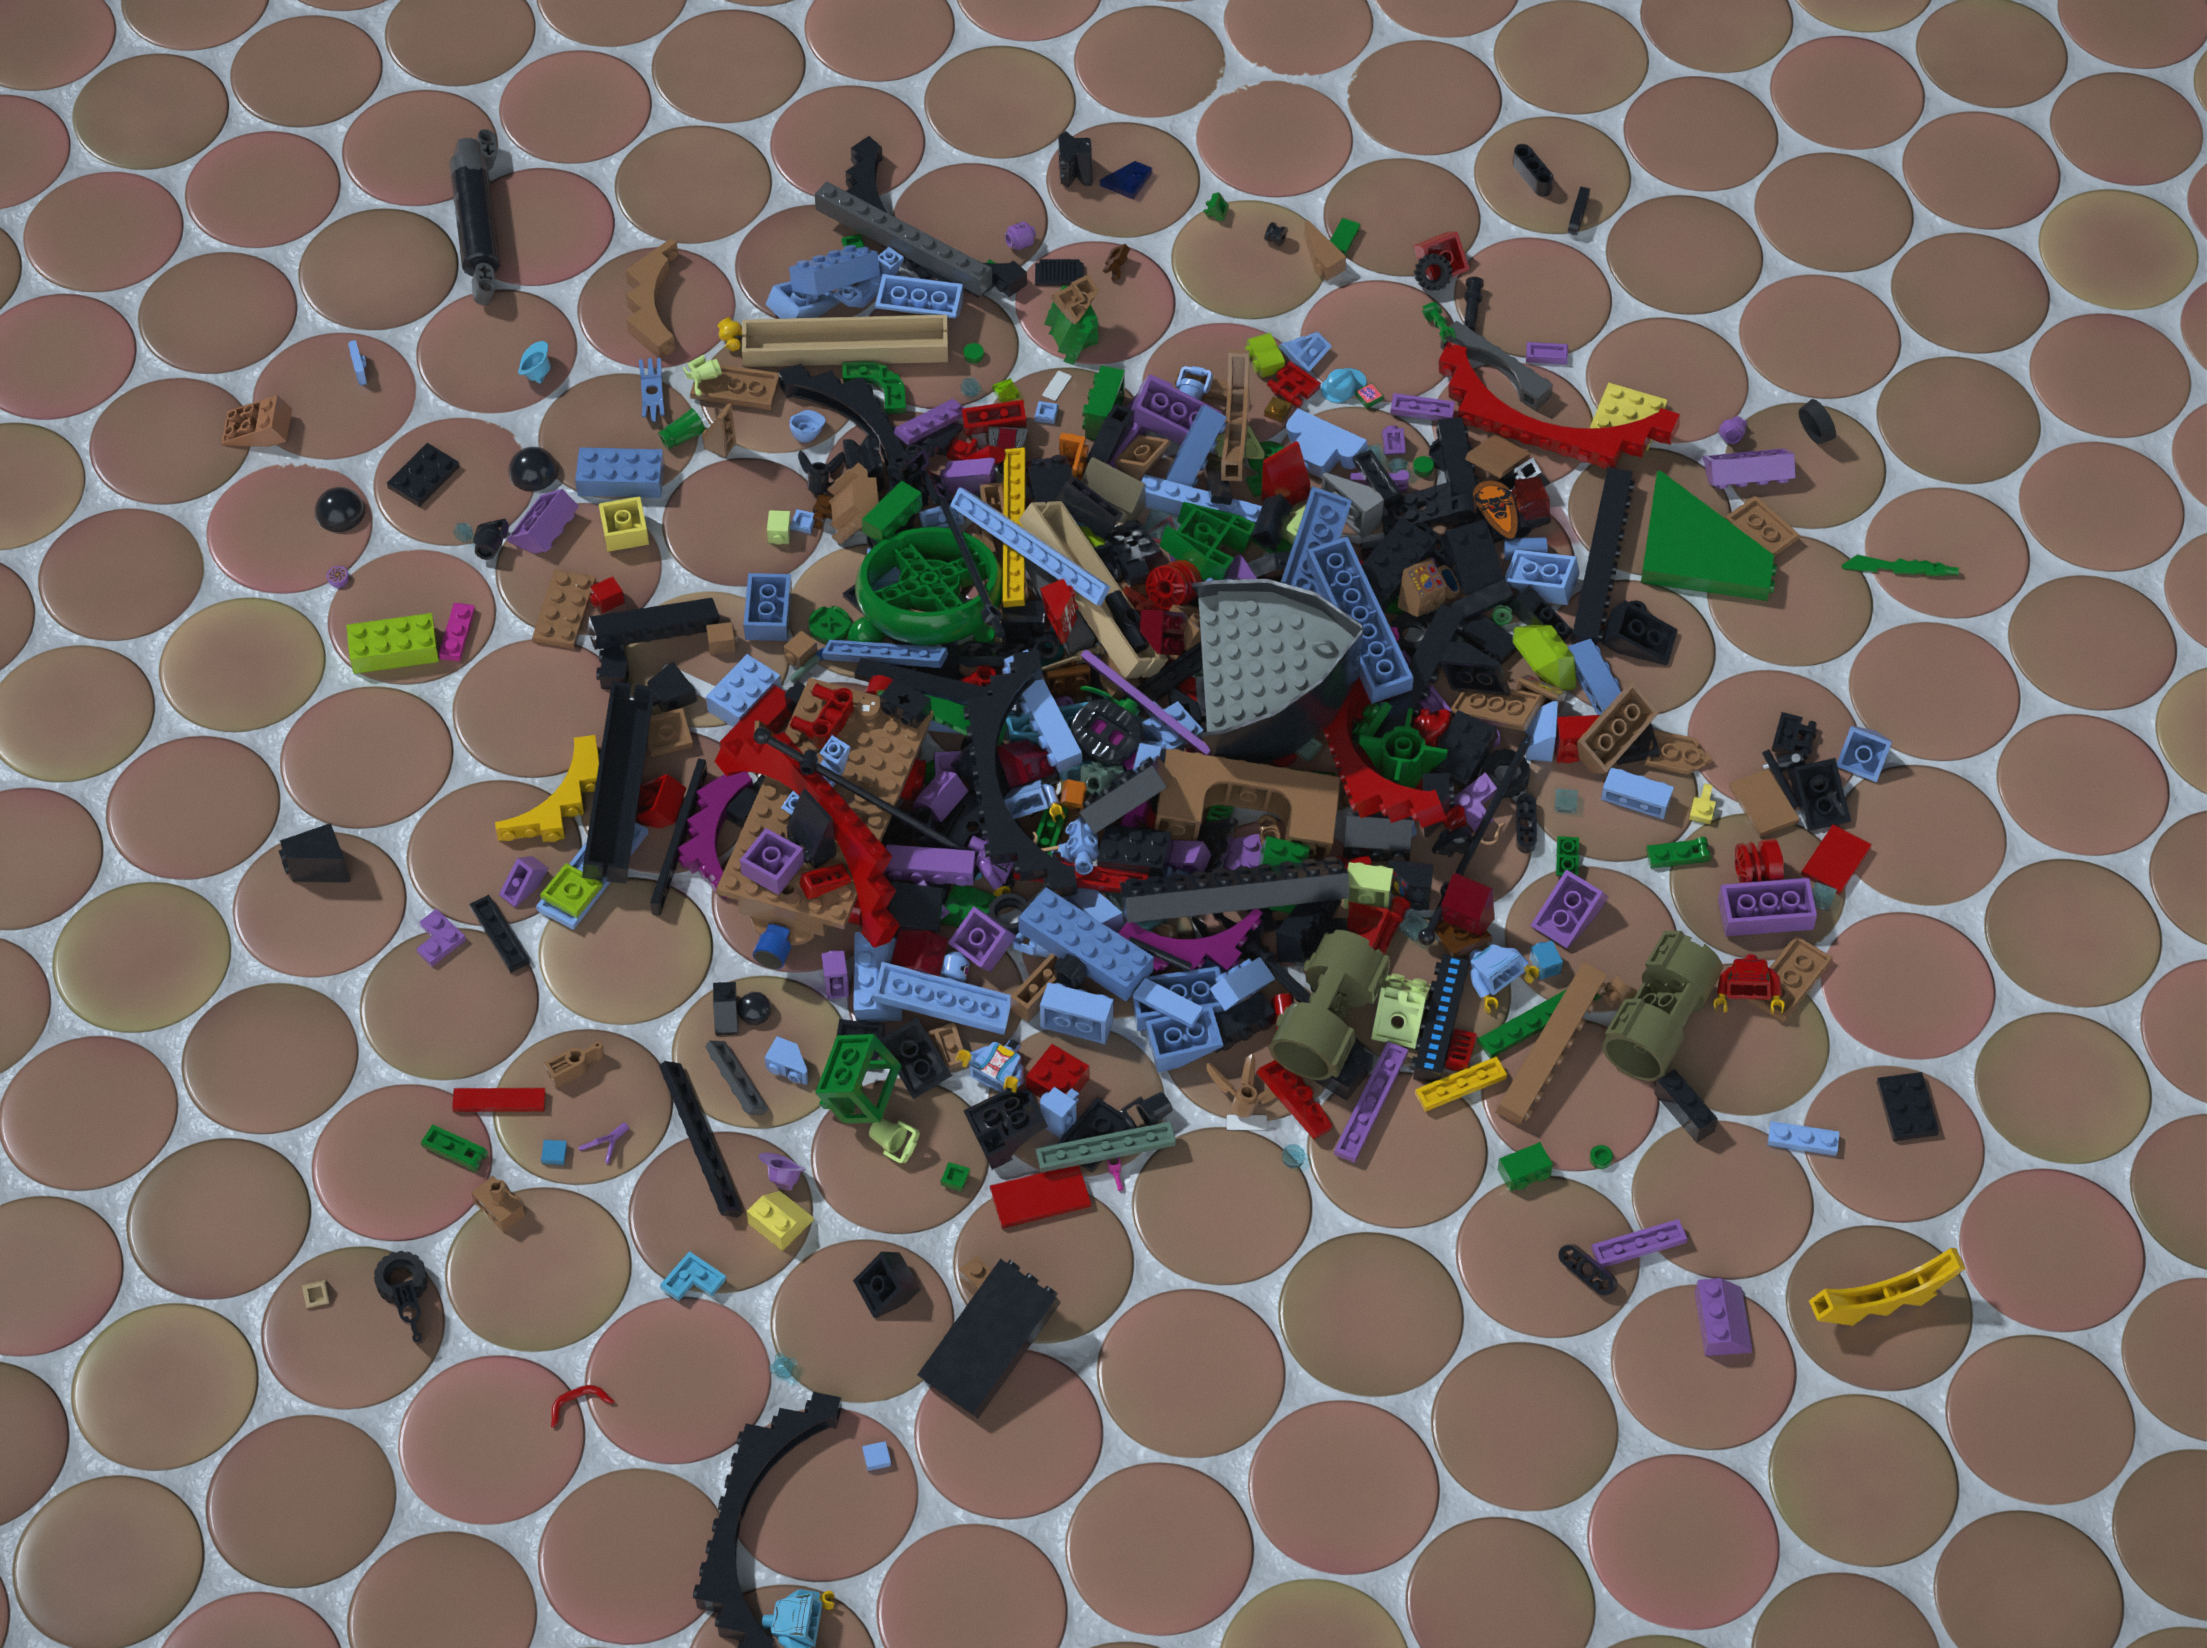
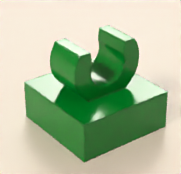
M1220 192L1213 193L1211 200L1206 202L1208 209H1204L1203 212L1207 217L1214 216L1217 222L1225 220L1229 205Z

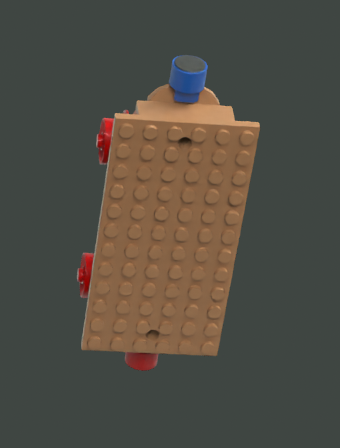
M876 675L870 679L865 692L848 688L853 693L854 710L844 728L836 737L851 747L844 772L841 776L896 807L899 798L915 801L924 785L926 761L916 757L934 714L931 711L917 729L910 725H904L899 719L892 715H886L881 709L878 717L875 719H862L858 715V703L864 698H873L879 703L880 707V696L876 694L877 690H885L893 681L889 677ZM809 677L792 718L796 715L806 721L815 722L820 711L827 704L824 700L812 696V689L816 683L832 690L847 687ZM789 722L785 731L788 737L803 754L806 750L815 751L818 763H821L823 758L819 753L822 749L815 747L813 741L809 740L805 734L791 729ZM766 776L716 888V893L738 900L739 913L750 916L754 930L760 935L752 954L754 959L765 967L781 969L784 967L792 946L801 945L814 939L815 934L824 937L829 926L843 930L847 923L862 926V918L855 884L846 859L836 840V856L816 869L809 863H804L779 895L741 874L740 859L765 828L785 839L787 838L786 827L791 815L782 810L781 807L793 790L778 780ZM835 784L833 787L835 791L881 842L892 815L842 786ZM837 864L844 865L851 878V883L819 897L807 900L799 885L802 873ZM835 873L836 878L839 879V875Z

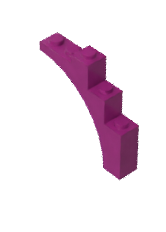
M741 772L728 777L724 774L697 791L698 801L696 803L701 811L687 819L689 827L687 832L691 840L678 847V861L684 869L687 868L692 874L698 871L703 879L707 878L715 893L723 874L716 856L718 837L722 825L727 819L726 808L746 787L753 785V780L747 772Z
M1253 909L1242 921L1230 929L1214 936L1200 939H1174L1159 936L1143 929L1134 922L1126 923L1118 934L1129 940L1130 936L1188 961L1192 963L1190 970L1200 969L1206 962L1203 959L1205 956L1222 971L1227 972L1229 968L1232 969L1241 962L1238 958L1241 952L1235 947L1238 946L1240 948L1248 939L1245 934L1251 928L1254 931L1262 922L1259 918L1262 912L1258 909ZM1154 957L1153 972L1156 973L1159 969L1163 972L1169 963Z

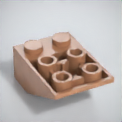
M278 395L227 411L221 444L226 446L271 447L286 442L292 408Z

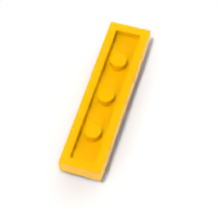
M1496 1056L1415 1089V1095L1426 1112L1507 1079V1073Z

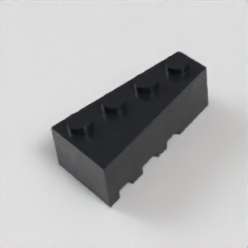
M1342 899L1297 904L1276 931V948L1278 949L1279 959L1304 967L1306 960L1311 956L1341 905Z

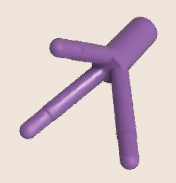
M623 1122L609 1135L579 1146V1150L582 1151L609 1140L610 1145L605 1159V1163L609 1164L615 1141L629 1130V1126Z

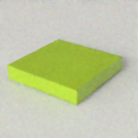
M565 863L540 894L542 900L577 919L601 890L603 884L595 879L582 878V871Z

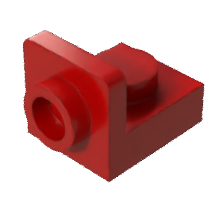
M973 438L971 443L954 439L947 452V459L961 461L979 451L978 440Z

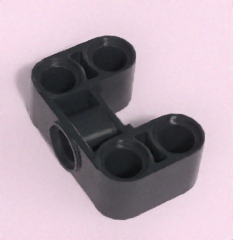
M921 807L913 810H903V812L939 832L940 825L931 808ZM891 816L881 840L885 848L886 844L897 845L898 841L914 839L918 847L936 848L938 841L894 816Z

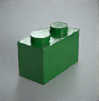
M1541 1142L1499 1158L1497 1170L1511 1192L1515 1189L1522 1190L1535 1181L1541 1182L1546 1180L1551 1175L1553 1163Z

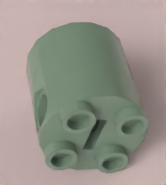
M1095 760L1091 761V765H1082L1080 769V782H1084L1085 786H1087L1085 798L1095 791L1100 793L1104 789L1103 786L1112 780L1117 782L1124 773V764L1104 765L1103 761Z

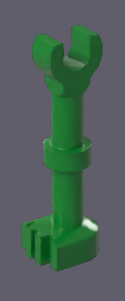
M1431 302L1422 306L1425 319L1428 322L1434 320V325L1440 329L1439 335L1443 343L1446 342L1445 338L1448 336H1452L1453 339L1456 338L1454 329L1448 327L1446 319L1441 316L1442 309L1438 303Z

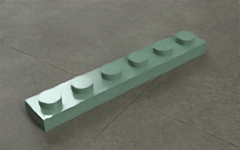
M1171 1122L1036 1148V1156L1040 1172L1042 1173L1176 1146V1140Z

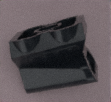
M1065 131L1058 136L1060 182L1069 188L1075 178H1077L1083 185L1091 186V139L1087 137L1074 138Z
M867 435L861 445H858L852 439H844L843 454L846 471L859 462L867 469L868 478H876L877 492L885 488L883 465L876 437Z

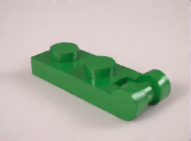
M1699 837L1690 841L1647 845L1646 848L1650 869L1703 863L1712 859L1711 852L1707 849L1708 840L1706 837ZM1693 850H1699V852L1693 853Z
M433 1124L421 1141L423 1148L459 1163L472 1172L478 1171L480 1168L479 1163L489 1154L484 1147ZM469 1152L474 1154L472 1158L467 1157Z

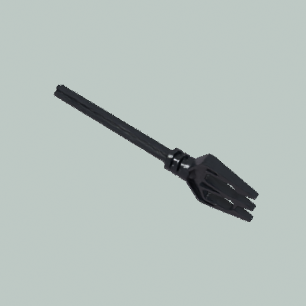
M1257 908L1262 912V915L1259 917L1262 922L1254 931L1251 928L1245 934L1248 939L1240 948L1238 946L1235 947L1241 952L1238 958L1245 959L1247 957L1254 961L1260 957L1274 978L1299 1002L1308 1003L1311 994L1275 960L1276 954L1269 952L1268 947H1264L1263 938L1268 920L1266 913ZM1248 909L1244 911L1249 914L1253 909ZM1223 912L1212 913L1213 918L1221 922L1226 930L1237 924L1225 917ZM1192 916L1191 920L1201 937H1210L1207 934V924ZM1355 1037L1354 1044L1365 1049L1366 1047Z

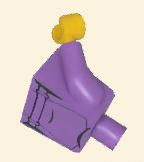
M973 836L968 848L979 853L975 864L994 889L993 894L998 897L1002 893H1010V888L1002 886V883H1006L1014 867V862L991 865L990 857H985L984 844H988L987 838L984 841Z

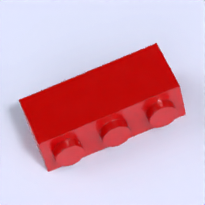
M1023 400L962 409L965 436L989 433V426L1007 428L1027 427Z

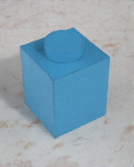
M1553 941L1539 942L1531 947L1530 960L1533 966L1539 969L1538 977L1540 980L1561 974L1563 961Z

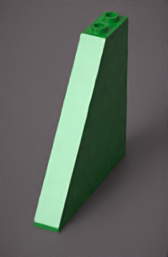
M1657 471L1641 583L1768 601L1769 593L1774 592L1775 581L1771 580V577L1776 575L1777 564L1773 563L1774 554L1665 473Z

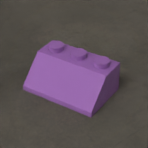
M563 489L540 495L506 540L533 554L546 552L552 547V541L562 534L565 524L575 517L576 514L574 512L579 506Z
M1722 1278L1697 1280L1695 1298L1705 1356L1752 1353L1742 1287Z

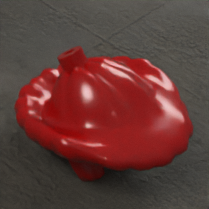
M1423 709L1420 711L1421 715L1415 719L1411 728L1419 731V735L1422 739H1425V745L1437 748V737L1448 729L1451 723V712L1447 709H1440L1430 713L1429 709Z

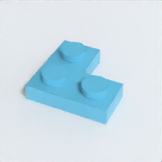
M689 1251L660 1284V1289L677 1301H680L693 1285L712 1297L726 1281V1275Z

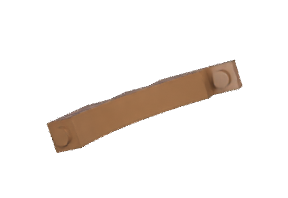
M672 238L625 270L627 283L633 288V290L626 294L627 307L634 313L626 319L628 333L657 358L661 359L672 353L675 349L674 335L664 326L656 310V301L660 287L670 273L669 262L678 256L677 242Z

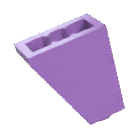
M983 458L950 461L946 463L944 470L941 469L939 476L943 477L949 492L957 493L960 487L980 498V485L996 483L995 459Z

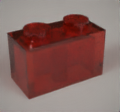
M1540 477L1515 480V489H1512L1514 500L1517 501L1518 512L1523 514L1525 521L1550 517V499Z

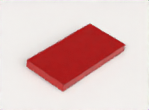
M1079 1165L990 1185V1192L1001 1229L1091 1207V1201Z

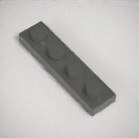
M710 1040L705 1048L710 1054L712 1061L715 1062L720 1070L721 1076L729 1084L732 1093L741 1103L742 1109L747 1115H764L768 1110L767 1106L725 1041Z

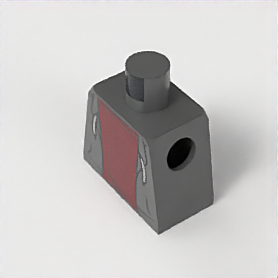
M989 426V445L1003 449L1025 447L1026 451L1028 446V429ZM1003 460L995 465L998 466V472L1004 474Z

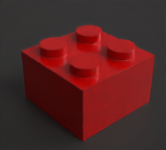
M1051 1044L1026 1075V1090H1030L1031 1093L1039 1098L1046 1092L1049 1093L1054 1087L1064 1094H1067L1070 1089L1079 1093L1090 1079L1089 1065Z

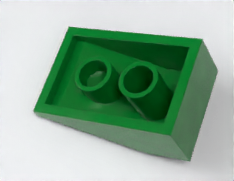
M1266 836L1260 851L1259 865H1280L1281 862L1285 861L1293 863L1302 862L1308 859L1310 846ZM1297 904L1266 907V909L1290 914Z

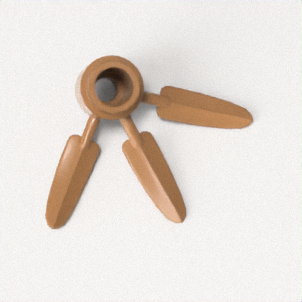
M1250 1054L1245 1061L1241 1079L1243 1086L1238 1088L1237 1091L1233 1090L1234 1086L1212 1064L1207 1063L1206 1069L1215 1084L1224 1093L1230 1092L1234 1096L1231 1108L1233 1113L1239 1117H1250L1254 1112L1257 1102L1261 1101L1262 1104H1266L1277 1098L1270 1089L1257 1094L1256 1089L1253 1087L1255 1078V1057L1253 1054Z

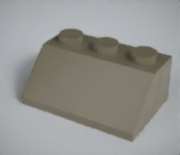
M1094 457L1090 459L1081 482L1123 513L1119 520L1120 522L1136 521L1145 510L1146 484Z

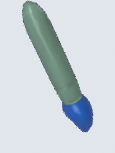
M824 648L819 649L813 657L794 672L790 681H798L820 660H823L822 652Z

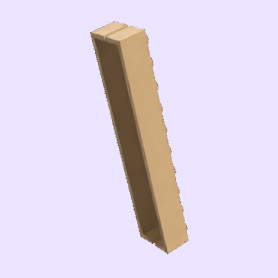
M947 315L742 320L743 367L795 366L798 364H802V366L842 365V362L870 361L880 364L948 362Z
M1062 501L1047 502V504L1045 502L1030 503L1019 519L1025 530L1109 585L1110 589L1107 595L1115 590H1121ZM1074 590L1076 595L1074 598L1078 605V610L1125 679L1139 678L1140 676L1152 677L1159 673L1168 661L1166 654H1157L1151 645L1146 650L1135 653L1114 622L1115 618L1105 599L1102 605L1099 606ZM1121 590V592H1122L1123 596L1125 597V599H1126L1128 605L1130 606V608H1133V609H1134V607L1132 606V604L1130 603V601L1128 600V598L1126 597V595H1125V594L1123 593V591Z

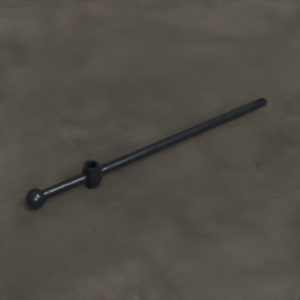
M759 727L754 732L753 738L757 744H768L800 762L799 766L802 774L812 775L815 771L948 848L971 851L818 763L815 751L806 750L802 754L772 737L770 731L765 727ZM975 853V861H976V860H977V857H978V854H977V853Z
M1528 734L1524 736L1455 873L1461 876L1464 875L1532 742V735L1529 739ZM1450 881L1442 885L1440 889L1441 900L1427 927L1418 934V940L1423 945H1431L1435 941L1434 931L1442 918L1441 905Z

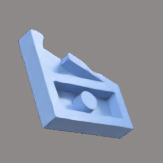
M1319 332L1305 337L1302 336L1289 342L1285 341L1278 346L1296 366L1307 373L1332 347Z

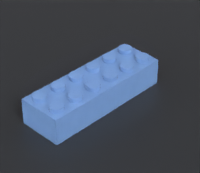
M1047 887L1018 917L1019 932L1058 958L1064 959L1067 954L1077 957L1086 964L1087 977L1124 1001H1127L1137 990L1143 979L1153 972L1154 957Z

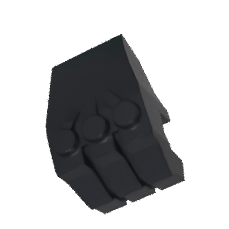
M1108 542L1094 547V550L1115 581L1123 580L1119 558L1113 551L1112 543Z

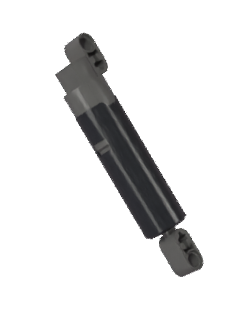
M487 129L480 130L476 140L472 138L459 139L454 156H452L449 164L462 269L465 274L473 277L471 283L474 301L483 306L491 303L496 288L494 273L500 268L488 172L494 166L498 150L495 134Z

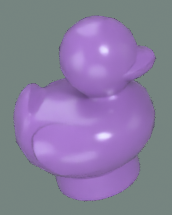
M1739 416L1723 421L1719 428L1720 437L1730 444L1738 443L1745 435L1747 421Z

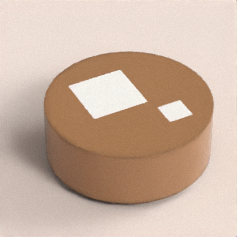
M864 698L858 703V715L862 719L873 720L878 717L880 707L875 699Z

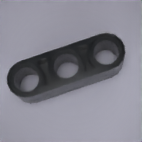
M1526 144L1517 145L1514 148L1513 155L1514 168L1538 196L1546 197L1552 192L1553 174L1530 146Z

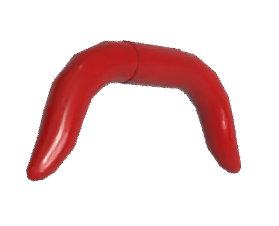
M584 1385L565 1392L554 1401L551 1407V1427L554 1428L559 1421L561 1406L573 1399L586 1394H594L603 1402L613 1404L615 1401L602 1388L595 1385Z

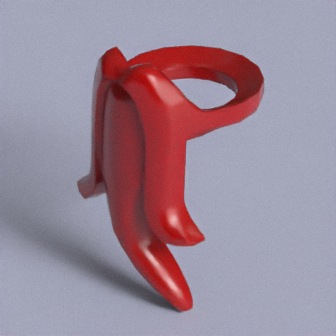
M1461 804L1454 806L1445 815L1447 819L1443 820V824L1451 830L1466 826L1465 808Z

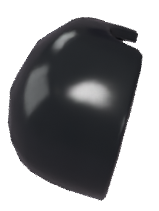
M749 992L738 1003L739 1017L748 1025L757 1026L764 1023L772 1012L770 1000L761 992Z

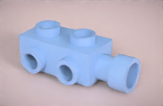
M1079 816L1074 822L1069 823L1066 828V833L1069 835L1067 848L1070 849V855L1076 858V872L1085 875L1093 870V862L1098 857L1097 833L1094 834L1083 817Z

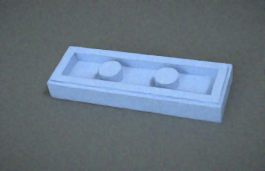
M1147 978L1143 979L1133 994V998L1190 1028L1194 1026L1203 1013V1007Z

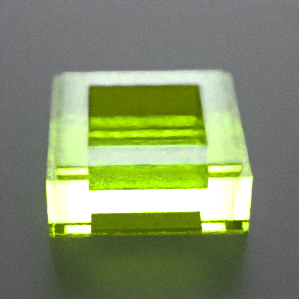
M1011 378L992 385V390L1000 403L1019 397V391Z

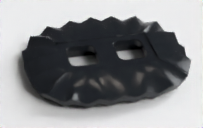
M1096 699L1087 703L1078 712L1071 726V733L1078 746L1089 756L1108 765H1119L1123 761L1129 760L1132 754L1137 751L1139 744L1143 742L1145 732L1142 723L1132 713L1120 705L1105 699ZM1098 719L1107 723V726L1100 734L1091 730V727ZM1114 731L1124 734L1123 739L1118 745L1108 741Z

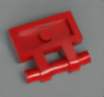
M1291 361L1277 372L1276 378L1279 380L1277 383L1271 379L1267 384L1277 396L1281 395L1287 402L1292 403V405L1298 408L1303 405V401L1299 399L1300 396L1308 400L1321 388V382ZM1288 386L1291 389H1293V391L1289 392L1285 389V387Z

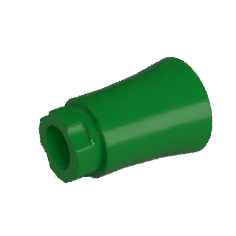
M690 408L681 417L659 431L658 436L665 448L669 450L687 440L702 435L706 428L697 412Z

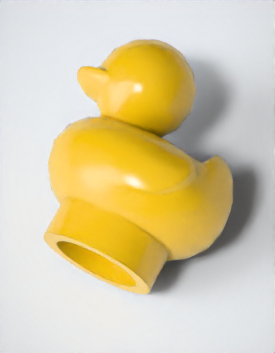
M727 317L717 324L719 329L718 336L722 341H727L725 348L735 352L741 346L740 341L735 337L742 335V325L737 321H733L731 317Z

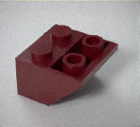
M1141 609L1140 632L1157 654L1183 655L1185 648L1184 631L1187 623L1186 613Z

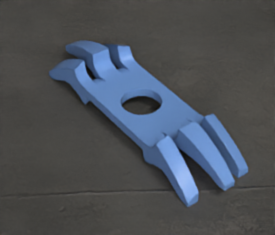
M648 358V375H645L643 360L640 359L642 417H647V406H650L652 422H656V405H659L660 415H665L661 358H657V374H654L652 358ZM649 387H656L658 389L655 394H648L646 390Z

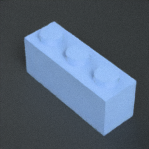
M1611 767L1603 786L1601 800L1664 819L1672 799L1674 787L1664 782L1653 781L1644 776H1637L1622 769Z
M1077 888V895L1064 896L1065 900L1116 933L1123 928V913L1097 890Z
M1260 957L1254 961H1251L1249 958L1227 973L1224 972L1215 979L1216 984L1210 990L1226 1011L1261 991L1274 981L1275 978Z

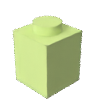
M769 510L767 524L768 543L778 545L789 544L791 531L790 511Z

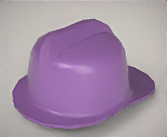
M761 1153L758 1155L759 1159L768 1167L769 1181L775 1183L781 1189L792 1190L793 1185L797 1184L801 1171H806L805 1167L799 1166L785 1156L774 1153Z

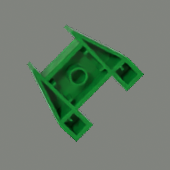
M1183 502L1177 519L1181 526L1178 530L1166 526L1159 546L1176 560H1186L1194 564L1199 570L1202 580L1206 581L1210 577L1213 580H1226L1234 558L1219 551V549L1224 544L1244 554L1252 542L1253 537L1251 534L1255 523L1240 515Z

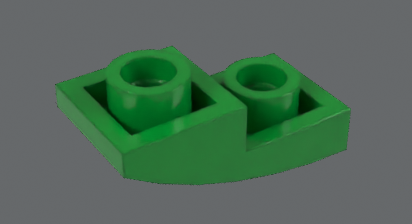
M1557 836L1556 876L1562 877L1566 870L1578 876L1579 837Z

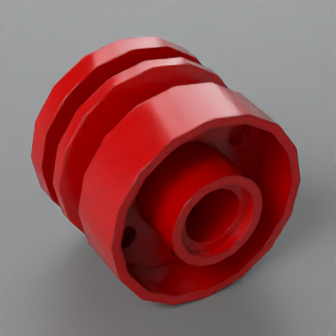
M1176 560L1153 569L1146 581V591L1149 599L1155 606L1170 610L1172 605H1184L1194 601L1198 596L1192 587V583L1202 582V578L1194 564L1186 560Z
M1775 838L1760 840L1757 849L1753 842H1748L1746 845L1739 843L1735 846V870L1739 883L1761 882V879L1762 881L1784 879L1783 856Z

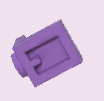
M1387 426L1386 429H1383L1381 438H1383L1384 456L1405 454L1404 428Z

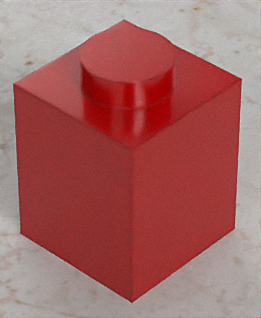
M613 576L590 586V601L594 608H599L602 614L625 603L623 590Z

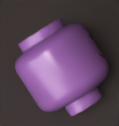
M1024 221L1009 226L1005 233V241L1008 247L1016 251L1032 246L1036 237L1034 227Z

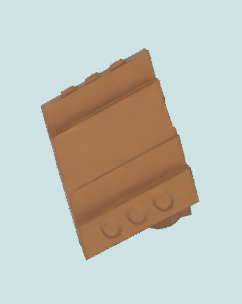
M859 462L843 473L840 478H837L827 489L834 495L828 501L832 507L833 518L830 525L837 530L832 538L839 544H842L856 531L862 530V518L878 504L876 478H868L867 469Z

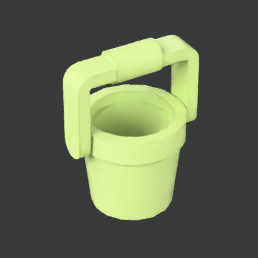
M883 1118L880 1123H873L869 1131L870 1138L883 1147V1154L898 1163H906L920 1135L917 1129L899 1120L895 1124ZM907 1130L912 1132L911 1138L908 1140L901 1158L893 1153L902 1147L907 1136Z

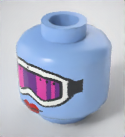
M956 951L946 954L940 977L964 983L970 968V963L966 956Z

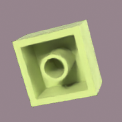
M1349 862L1347 872L1350 898L1344 899L1343 908L1348 909L1349 901L1388 909L1393 869L1385 866H1371L1363 863Z

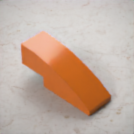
M1069 779L1065 780L1060 806L1066 807L1068 810L1082 808L1087 790L1085 783Z

